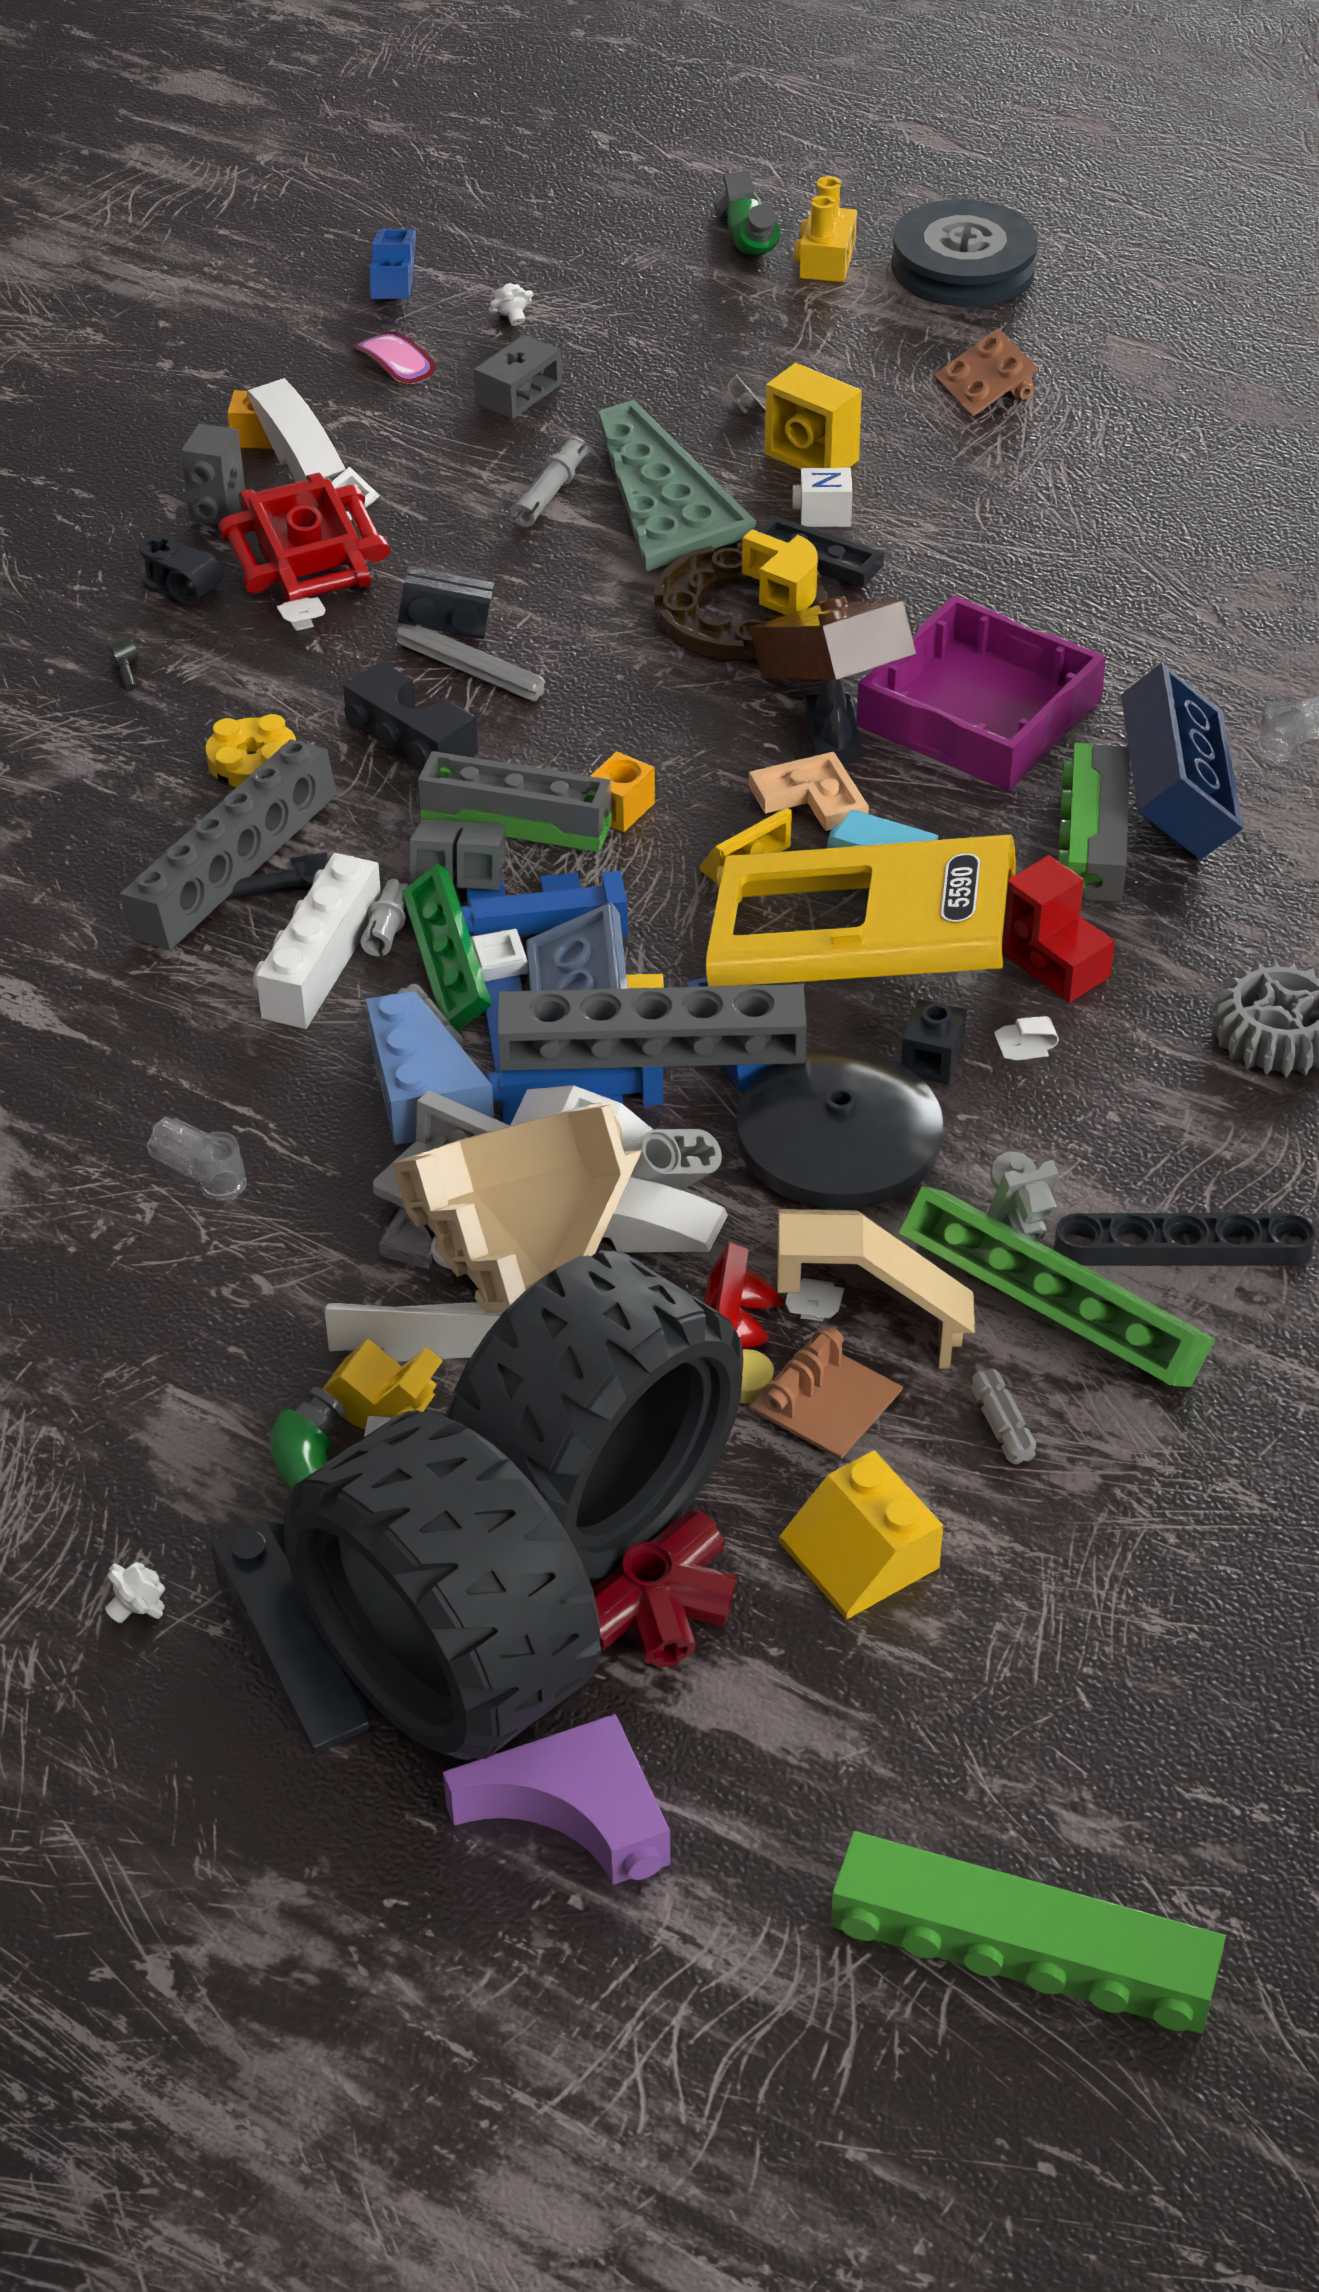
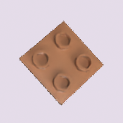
M997 328L959 357L952 360L948 365L935 373L934 376L974 417L1009 390L1017 399H1028L1034 392V383L1030 375L1037 371L1038 368Z
M827 1327L825 1330L819 1329L813 1334L812 1338L794 1355L793 1359L784 1366L782 1371L766 1385L765 1390L749 1405V1409L841 1460L898 1396L903 1386L843 1355L841 1344L844 1342L842 1334L833 1327Z

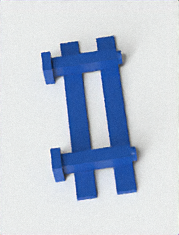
M621 870L602 872V886L580 888L578 873L540 876L542 892L505 896L503 880H501L499 890L466 888L468 906L461 907L469 935L479 936L517 929L520 936L543 933L612 902L620 913L622 938H628L627 898ZM518 975L485 982L492 1003L485 1010L495 1068V1072H488L487 1075L488 1081L492 1084L493 1102H500L503 1123L511 1125L527 1089L574 1085L623 1105L622 1095L641 1093L643 1107L663 1104V1067L500 1071L498 1042L499 992L522 991L521 981Z

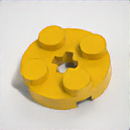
M268 714L261 718L221 719L213 725V734L206 744L209 771L217 779L218 774L227 777L229 785L238 787L277 752L282 745L290 739L296 741L295 735L286 727L284 718L276 714ZM256 751L255 754H247V752Z

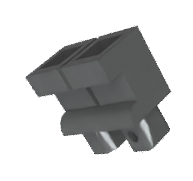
M421 819L410 839V884L438 863L449 871L453 884L455 881V866H457V887L499 890L501 885V869H505V824L496 822H462L451 819Z

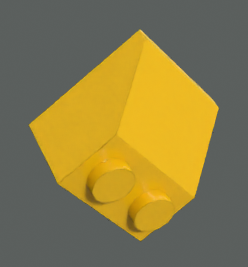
M873 1450L828 1474L781 1533L779 1543L847 1620L940 1568L943 1524L879 1454Z

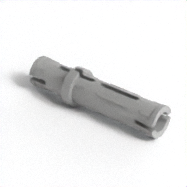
M569 436L557 453L548 456L544 461L542 472L510 510L511 516L515 517L522 509L521 514L515 519L517 524L523 527L532 526L561 486L569 484L574 478L576 467L588 454V446H584L577 453L578 449L584 444L581 438Z

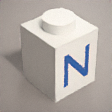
M801 468V485H793L792 508L793 510H800L801 525L807 527H851V468Z

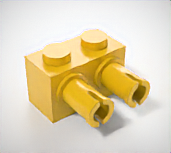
M826 176L817 180L818 192L817 196L812 198L809 218L801 222L800 239H796L794 247V262L800 263V278L845 282L855 247L857 210L839 208L841 181L836 177Z

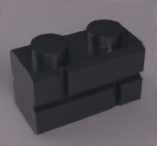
M409 566L403 586L398 623L413 626L421 624L423 628L484 639L494 582Z

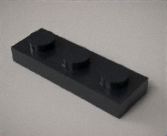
M774 515L758 530V532L787 543L797 535L804 537L813 544L817 551L818 573L844 581L849 585L864 588L884 565V552Z

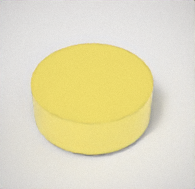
M743 1349L744 1361L740 1403L749 1404L774 1379V1368L770 1359L764 1354L755 1350Z

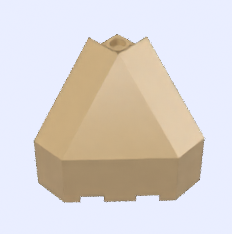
M599 1102L460 1139L393 1162L392 1166L408 1216L417 1227L426 1224L438 1237L435 1243L436 1251L456 1276L467 1274L479 1288L476 1290L475 1299L486 1313L504 1312L526 1289L551 1271L581 1255H589L591 1257L596 1253L642 1150L624 1152L621 1143L622 1129L620 1123L613 1115L611 1105L602 1106V1103Z
M778 1209V1293H800L801 1263L858 1264L938 1318L939 1368L950 1369L952 1347H962L963 1333H975L974 1294L970 1289L859 1211Z

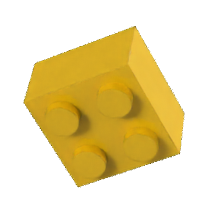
M794 363L766 384L765 455L800 470L801 468H850L859 461L862 390Z

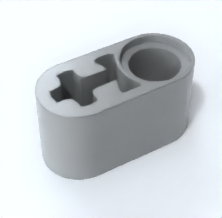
M701 1129L651 1130L623 1147L624 1152L642 1150L630 1177L664 1184L679 1190L689 1187L716 1171L722 1160L721 1149L716 1139L710 1133Z

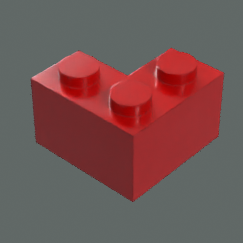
M1048 855L1008 879L1002 935V954L1070 1003L1110 978L1115 941L1107 936L1105 932L1097 929L1080 917L1084 879Z

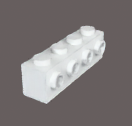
M334 853L325 868L317 871L311 890L304 900L298 901L294 909L293 918L285 930L278 932L272 951L265 961L258 963L255 969L253 986L254 989L258 990L262 1019L307 1029L360 943L362 934L369 923L367 915L370 906L380 899L381 887L378 862Z

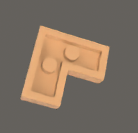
M834 752L749 772L748 786L765 814L780 811L786 807L790 808L808 803L823 829L828 831L832 830L835 825L840 826L851 809L866 814L869 812L868 804Z

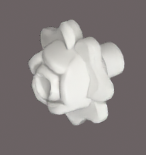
M511 283L497 289L494 292V300L490 302L489 313L508 316L512 326L525 322L523 310L527 304L532 302L533 292L524 291L518 284L514 285Z
M137 1562L127 1569L117 1564H113L109 1568L110 1572L107 1576L113 1583L115 1597L105 1607V1610L112 1619L118 1623H123L132 1612L137 1614L147 1613L149 1616L157 1619L163 1615L162 1610L165 1606L159 1598L164 1592L165 1586L160 1583L156 1571L150 1570L142 1563Z

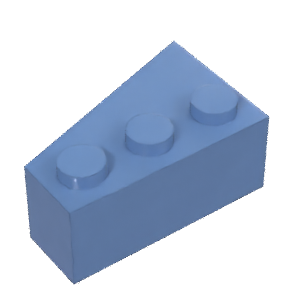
M415 991L366 999L370 1044L395 1145L416 1141L417 1100L428 1090L494 1118L492 1084Z

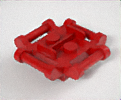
M320 472L307 475L306 480L259 492H254L253 489L239 492V501L243 512L229 515L218 524L223 540L230 543L243 570L242 580L247 591L253 594L260 593L266 590L270 584L279 582L286 602L354 585L357 589L370 586V573L364 560L380 562L387 558L391 551L386 538L378 534L364 506L365 497L360 487L348 485L334 489L330 479L324 480ZM346 512L350 513L362 539H359ZM255 531L259 540V548L266 564L258 565L246 540L245 533ZM346 564L349 567L347 570L298 582L296 577Z

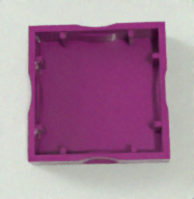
M953 595L920 626L912 638L916 654L877 666L858 683L856 723L857 727L1010 791L1101 700L1106 656L1053 634L1030 629L1015 622L1008 616Z

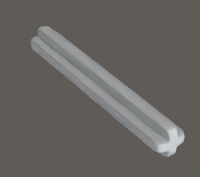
M403 624L396 631L398 634L397 642L401 646L527 700L537 701L539 696L544 694L545 680L543 677L431 629L423 628L419 624L416 626Z

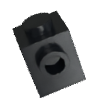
M918 999L903 1037L901 1065L911 1070L921 1079L949 1085L964 1047L967 1009Z

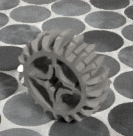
M1274 960L1268 968L1254 963L1251 971L1238 969L1235 977L1225 979L1224 985L1218 992V997L1214 1000L1212 1026L1214 1027L1213 1033L1219 1039V1047L1229 1050L1230 1060L1244 1059L1246 1069L1258 1066L1264 1069L1265 1075L1271 1070L1281 1071L1286 1078L1291 1070H1297L1299 1073L1307 1075L1311 1067L1319 1069V978L1315 977L1314 968L1304 972L1297 970L1295 962L1288 968L1280 967Z

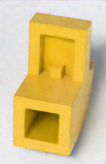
M750 530L742 539V573L760 580L759 605L789 615L807 609L813 603L817 593L818 554L813 544L799 535L787 543L756 530Z
M368 1338L345 1357L325 1384L323 1390L331 1394L343 1405L346 1410L342 1416L357 1427L366 1429L368 1416L395 1417L406 1411L417 1410L423 1412L435 1396L433 1390L437 1384L430 1378L443 1360L428 1347H424L401 1366Z

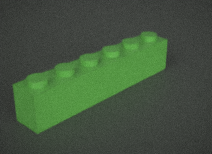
M922 1186L898 1233L1169 1385L1191 1387L1216 1340L946 1191Z
M857 1831L853 1832L832 1897L831 1927L843 1930L852 1938L862 1941L878 1940L902 1947L912 1955L920 1958L930 1959L937 1957L965 1965L968 1969L979 1975L1003 1976L1027 1983L1033 1989L1045 1994L1062 1993L1090 2001L1099 2009L1107 2012L1118 2013L1124 2011L1155 2020L1159 2025L1170 2030H1190L1201 2034L1204 2032L1226 1935Z

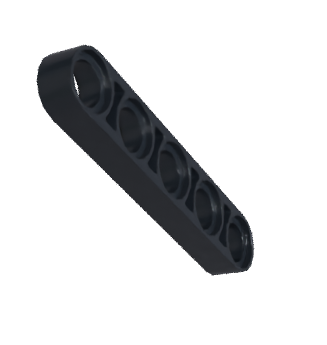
M1074 1213L1061 1218L1057 1223L1054 1250L1081 1266H1294L1308 1261L1311 1257L1316 1230L1313 1223L1307 1218L1293 1213ZM1080 1233L1088 1236L1092 1242L1087 1245H1074L1068 1242L1065 1237L1070 1234ZM1132 1233L1141 1236L1145 1242L1135 1246L1127 1245L1121 1242L1118 1237L1122 1234ZM1185 1233L1194 1236L1198 1242L1188 1246L1180 1245L1174 1242L1171 1236ZM1232 1233L1242 1234L1250 1239L1251 1242L1247 1245H1233L1225 1240L1224 1236ZM1285 1233L1295 1234L1304 1242L1300 1245H1287L1277 1239V1236Z

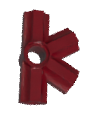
M688 1510L651 1542H641L631 1546L624 1554L622 1565L593 1588L599 1616L601 1652L633 1626L645 1663L657 1665L658 1668L678 1665L682 1659L694 1654L695 1640L687 1618L725 1627L738 1576L704 1568L705 1565L723 1551L725 1539L719 1533L716 1522L702 1510L700 1512ZM640 1578H647V1579H651V1580H653V1581H650V1582L642 1581V1580H640Z

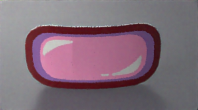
M396 332L382 333L353 344V348L372 357L395 380L402 383H418L430 378L435 372L433 359L418 344L402 334Z

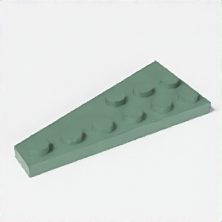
M635 400L598 411L599 427L646 572L671 564L678 558L704 547L712 546L715 549L724 545L734 544L742 540L750 530H756V520Z

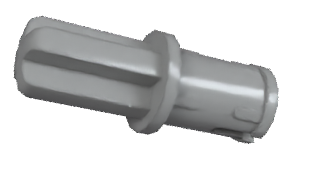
M397 879L387 881L379 901L374 902L370 906L367 915L369 923L360 941L362 948L368 954L380 956L382 949L383 955H386L391 949L395 933L404 926L406 917L403 910L406 903L402 891L408 887L407 883L400 884Z

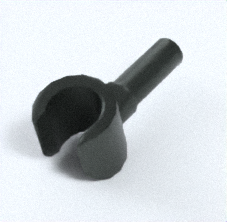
M126 636L110 642L109 649L112 652L110 656L111 666L114 669L118 668L125 689L130 692L136 689L130 663L138 660V652L133 640Z

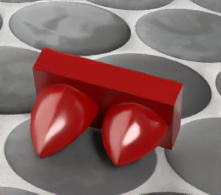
M729 1242L708 1273L704 1304L730 1319L734 1326V1331L738 1333L741 1339L742 1348L759 1346L768 1342L770 1337L759 1322L740 1307L770 1309L784 1305L785 1301L765 1279L746 1268L749 1249Z

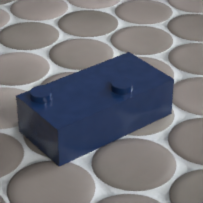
M1162 662L1121 694L1128 739L1126 747L1131 760L1137 808L1142 815L1167 833L1169 839L1177 848L1181 850L1186 848L1198 859L1202 860L1244 829L1223 711Z

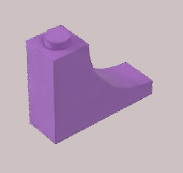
M616 1714L489 1756L487 1759H480L443 1772L446 1807L454 1826L470 1821L495 1818L519 1819L548 1826L562 1832L587 1849L600 1863L613 1885L628 1879L641 1880L648 1878L662 1867L671 1865L670 1829Z

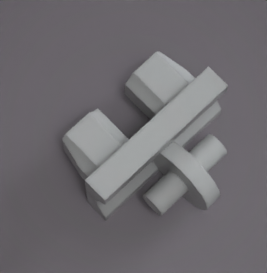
M1006 1152L998 1156L993 1162L990 1171L991 1183L997 1191L987 1214L1036 1241L1043 1239L1047 1231L1043 1221L1053 1216L1057 1209L1051 1193L1059 1174L1054 1161L1044 1162L1036 1170L1032 1160L1024 1154Z

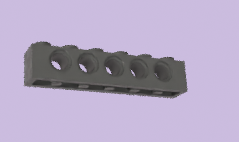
M290 739L120 893L133 940L166 950L174 948L232 893L235 884L240 879L253 874L337 795L327 748Z
M804 984L499 992L498 1042L500 1071L806 1063L807 1025Z

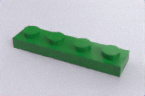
M436 863L405 888L402 893L437 1007L448 1019L449 1025L460 1031L488 1009L492 1003L450 873Z

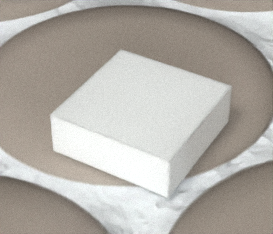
M517 929L470 937L485 982L528 974V961Z

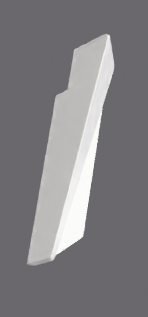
M478 1302L401 1307L328 1303L325 1307V1320L329 1351L355 1350L369 1338L379 1348H384V1352L396 1362L409 1361L424 1347H428L441 1359L471 1358L485 1334L503 1312L486 1313Z

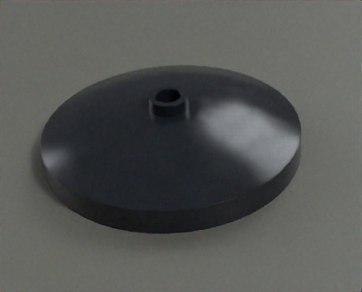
M847 1049L806 1052V1063L774 1064L758 1075L748 1086L740 1100L737 1112V1144L740 1154L750 1171L775 1192L797 1202L816 1207L853 1209L869 1207L893 1200L907 1193L925 1179L936 1164L942 1146V1111L938 1100L928 1085L903 1065L888 1058L863 1051Z

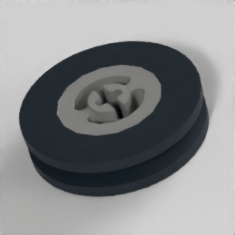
M969 199L931 202L914 208L897 222L893 234L892 271L897 281L905 289L929 301L963 307L996 304L1017 296L1031 284L1035 274L1038 237L1034 227L1027 219L1001 205Z

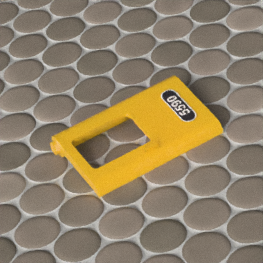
M1009 834L727 856L724 866H718L717 868L719 894L706 957L708 987L1003 968L1002 935L1008 879L1016 875L1013 836ZM870 888L865 922L858 927L733 935L738 903L742 901L743 897Z

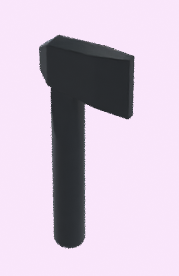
M327 852L290 858L295 868L292 871L242 878L235 884L232 893L226 899L294 889L302 886L303 888L312 887L317 871L323 870L328 863Z

